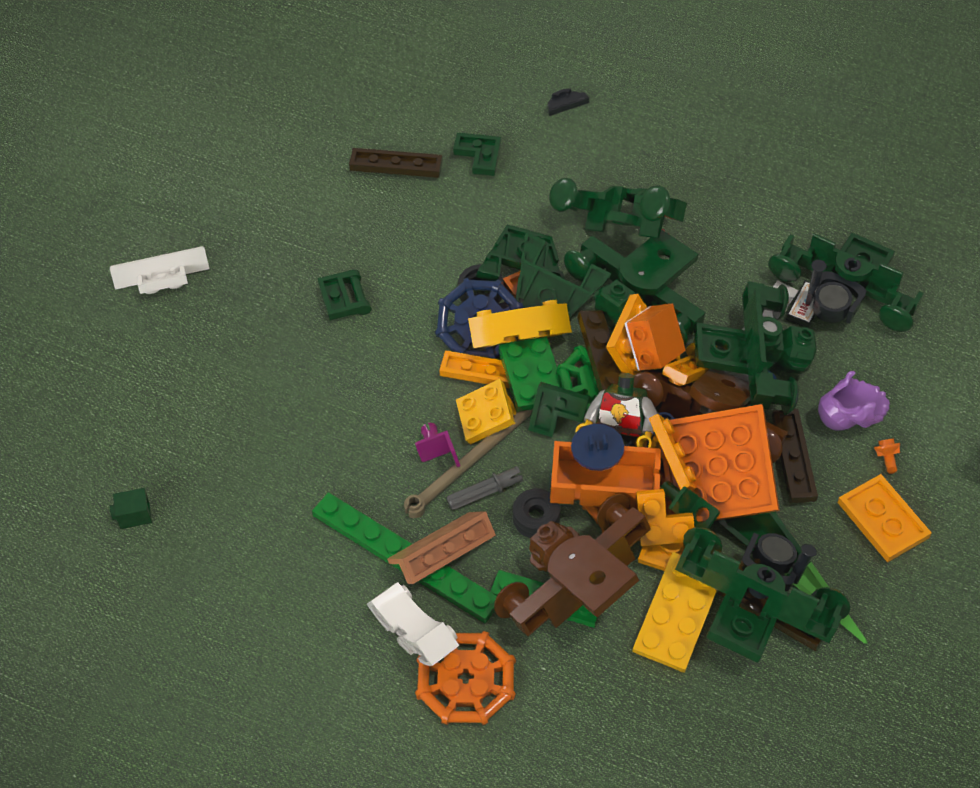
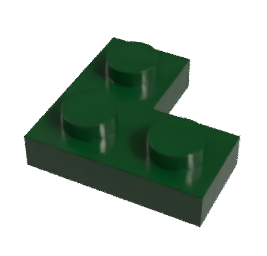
M457 133L453 153L458 156L474 157L472 174L495 176L501 147V137Z
M540 382L528 430L553 437L559 416L582 423L586 415L590 396Z

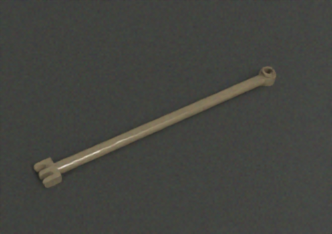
M578 361L574 366L580 368L584 364ZM533 409L521 412L516 411V415L513 416L515 420L514 425L484 438L459 460L460 467L454 464L419 495H410L404 501L405 513H409L410 518L421 517L428 503L531 416ZM411 503H419L416 506H410Z

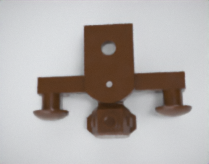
M616 494L606 499L599 508L597 522L605 531L595 540L589 535L580 536L571 526L566 527L553 521L542 525L537 533L530 538V563L537 570L548 572L551 578L530 596L529 589L524 583L514 582L508 584L496 597L494 604L496 614L500 618L511 617L516 626L527 636L531 635L548 619L557 628L582 605L593 615L599 617L639 581L637 574L627 566L635 560L630 547L651 530L645 515L634 507L630 509V500L627 496Z

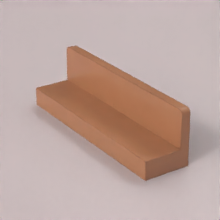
M486 511L469 512L394 554L387 560L389 564H399L407 584H414L496 536Z

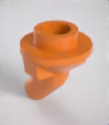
M894 438L878 441L879 446L874 447L877 456H884L886 470L889 474L897 472L894 454L900 453V443H895Z

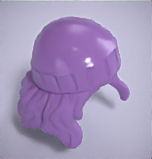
M850 371L844 379L840 380L831 391L823 395L819 400L818 412L820 419L825 426L835 431L850 429L856 424L867 428L883 421V417L887 414L890 402L886 398V393L880 391L878 386L871 385L870 383L866 384L863 380L859 382L857 379H853L852 376L856 372Z

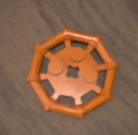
M489 632L456 633L458 644H477L476 649L458 650L456 648L446 655L441 663L437 662L433 666L425 665L417 658L419 663L418 688L415 695L418 700H422L442 719L441 723L443 724L481 723L485 725L509 700L512 701L515 698L514 664L516 659L514 655H509L489 636ZM485 648H487L498 659V661L491 663L488 660V657L485 654H483ZM430 670L438 672L437 684L429 685ZM503 671L502 686L495 685L494 673ZM463 673H469L474 679H469V682L464 684L463 680L458 679V677L463 675ZM439 693L442 696L444 695L448 699V706L445 707L434 696ZM491 694L497 696L485 708L482 706L481 703L487 695L488 697ZM474 707L475 711H456V708Z

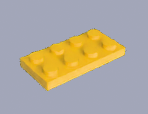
M672 552L632 652L685 673L717 590L675 570L681 555Z

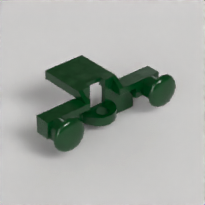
M561 178L554 183L549 193L550 204L558 212H564L568 209L588 211L585 230L604 232L606 223L640 227L639 236L650 238L660 237L665 217L683 222L687 207L686 202L670 198L666 188L660 185L652 186L648 189H629L621 186H611L603 192L577 190L576 183L572 179ZM623 200L634 204L632 214L620 212Z

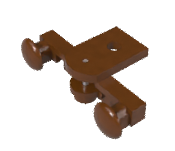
M654 369L644 370L634 375V387L645 389L654 407H657L662 401L658 413H670L675 419L704 414L700 412L702 406L708 408L707 414L714 411L719 412L742 408L750 401L749 382L722 370L709 369L692 386L675 385L668 380L667 376ZM766 422L773 464L781 456L782 445L788 432Z

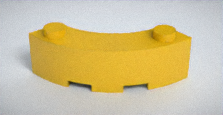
M557 300L542 302V306L493 314L491 310L476 312L477 317L468 318L473 348H485L516 342L517 336L519 340L572 333L567 304H558Z

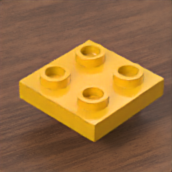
M501 379L456 399L465 439L470 445L515 424L513 416L516 415V409L511 398L507 395L505 384Z

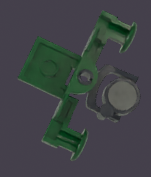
M852 232L841 250L835 248V242L813 233L810 247L806 251L793 245L794 235L790 234L782 246L781 253L771 256L768 261V267L773 275L786 282H794L800 278L801 269L798 265L812 271L805 304L810 306L813 301V312L815 315L828 323H837L846 318V323L850 324L865 299V295L887 304L879 310V318L886 327L893 331L906 332L913 327L914 321L911 316L918 309L924 294L919 291L914 299L899 292L904 272L888 266L894 257L895 251ZM852 295H853V296L856 298V300H855V302L853 303V305L851 306V303H852Z
M694 527L684 534L683 543L685 549L675 570L725 593L706 638L756 663H759L777 619L830 643L841 619H844L850 612L848 598L837 589L822 587L809 595L793 587L790 593L786 592L790 590L793 584L799 583L811 558L817 555V550L812 545H802V553L797 558L795 546L784 536L768 533L762 535L757 544H755L759 535L754 533L740 562L721 553L723 546L721 539L712 530L704 527ZM747 588L756 598L764 599L768 597L759 616L739 607Z

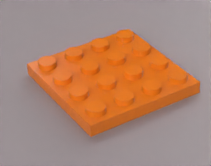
M762 404L670 420L675 431L671 435L675 443L679 442L685 452V457L682 458L685 466H690L696 477V481L693 482L696 489L693 492L720 510V514L715 521L780 511L764 406ZM661 447L665 481H670L679 488ZM702 508L697 512V521L705 522L709 518V510L707 508ZM669 509V510H670V514H677V513H675L674 511H672L671 509Z

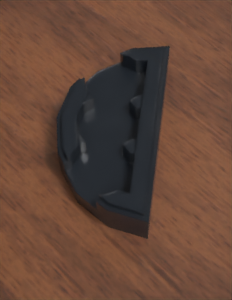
M570 88L559 90L552 94V98L548 102L547 110L549 116L588 104L589 97L582 91L579 93L571 91Z

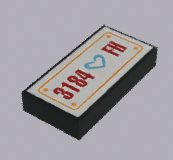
M804 281L786 317V320L806 328L810 327L815 317L813 301L810 306L805 304L809 292L810 282Z

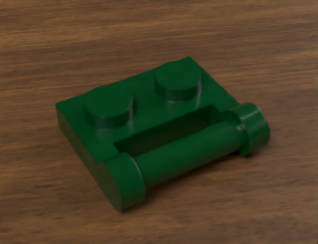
M349 270L317 278L329 320L354 314L366 315L371 312L372 308L370 302L365 298L360 283L361 275L358 270ZM345 283L351 284L357 302L350 303Z

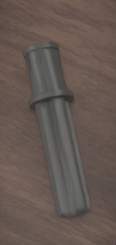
M515 466L497 475L493 473L492 477L448 495V505L452 510H455L497 491L502 493V489L523 481L522 475H516L521 472Z

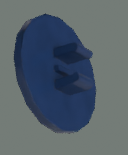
M594 423L582 427L575 433L572 438L571 451L574 459L581 466L589 470L603 471L611 469L619 463L624 454V442L621 435L614 428L605 424Z

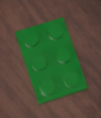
M547 336L499 344L498 351L517 412L533 409L540 382L562 388Z

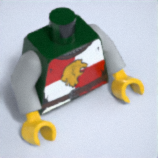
M630 373L619 374L618 384H611L606 390L600 391L591 402L584 417L585 424L578 425L575 432L586 425L594 423L605 424L614 428L619 434L638 437L637 447H643L644 443L649 441L648 448H655L656 443L652 439L655 432L649 418L658 413L652 401L648 398L647 391L634 387L635 376Z

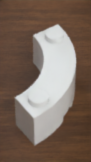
M399 582L367 603V606L383 627L392 633L396 632L399 636L397 637L398 644L410 655L413 653L419 654V661L425 665L433 666L459 646L456 641L458 637L455 631L449 625L445 626L443 622L435 621L424 613L412 600V595L408 588L404 585L401 586Z

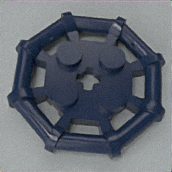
M465 278L463 279L464 282L444 298L439 299L438 323L435 335L452 352L497 359L500 356L498 351L499 345L495 348H492V346L486 347V351L469 350L470 345H473L468 318L476 317V312L491 310L493 314L524 308L523 303H519L504 287L503 281L469 280ZM473 290H486L491 292L489 297L482 294L474 296ZM467 292V300L459 306L453 304V302ZM498 294L509 307L502 309L495 301ZM448 311L455 313V323L452 326H447ZM457 333L465 342L460 346L451 336L452 334Z

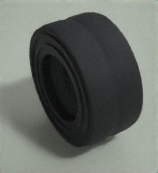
M533 488L522 492L516 498L513 504V523L518 532L523 536L531 538L542 525L550 521L560 522V504L550 503L551 492L540 488ZM533 509H540L544 515L541 518H532L529 512Z

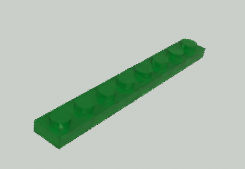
M329 492L312 510L313 517L389 563L387 560L389 557L412 545L407 540ZM390 564L402 572L399 564ZM447 565L417 581L485 624L495 612L496 595Z

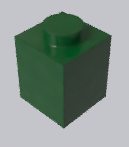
M145 488L113 494L114 504L110 505L112 520H117L120 529L152 523L150 501Z

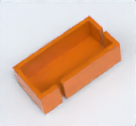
M554 441L550 503L574 505V500H580L579 505L600 507L609 497L623 494L630 500V509L632 507L638 509L636 491L660 489L661 449L624 446V454L618 464L611 469L596 471L581 466L574 459L571 451L572 442Z

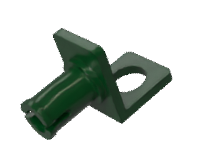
M666 481L660 487V489H664L665 498L671 502L669 509L677 514L693 513L695 527L709 529L720 514V510L685 486L680 490L670 481ZM702 508H707L709 510V518L705 522H698L696 518L697 512Z

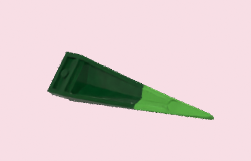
M776 512L717 520L746 546H748L754 533L759 535L755 544H757L762 535L773 533L784 536L793 543L797 550V558L802 553L800 545ZM811 561L799 583L793 584L799 590L809 595L816 589L829 587ZM849 614L844 619H841L840 624L860 641L868 644L867 639Z

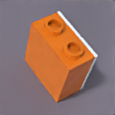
M673 303L649 306L625 322L638 371L661 369L686 351Z

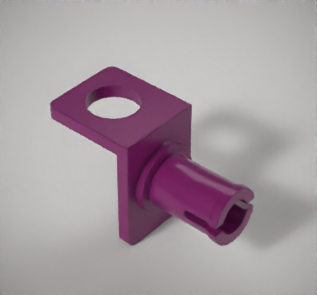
M431 422L428 423L430 427L428 431L426 424L421 427L424 439L415 443L421 461L425 462L451 452L456 466L460 467L448 431L438 433L436 424Z

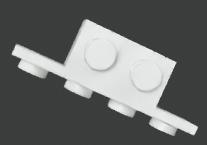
M203 246L110 266L115 290L138 285L140 294H154L160 289L180 288L183 284H188L186 274L209 269Z

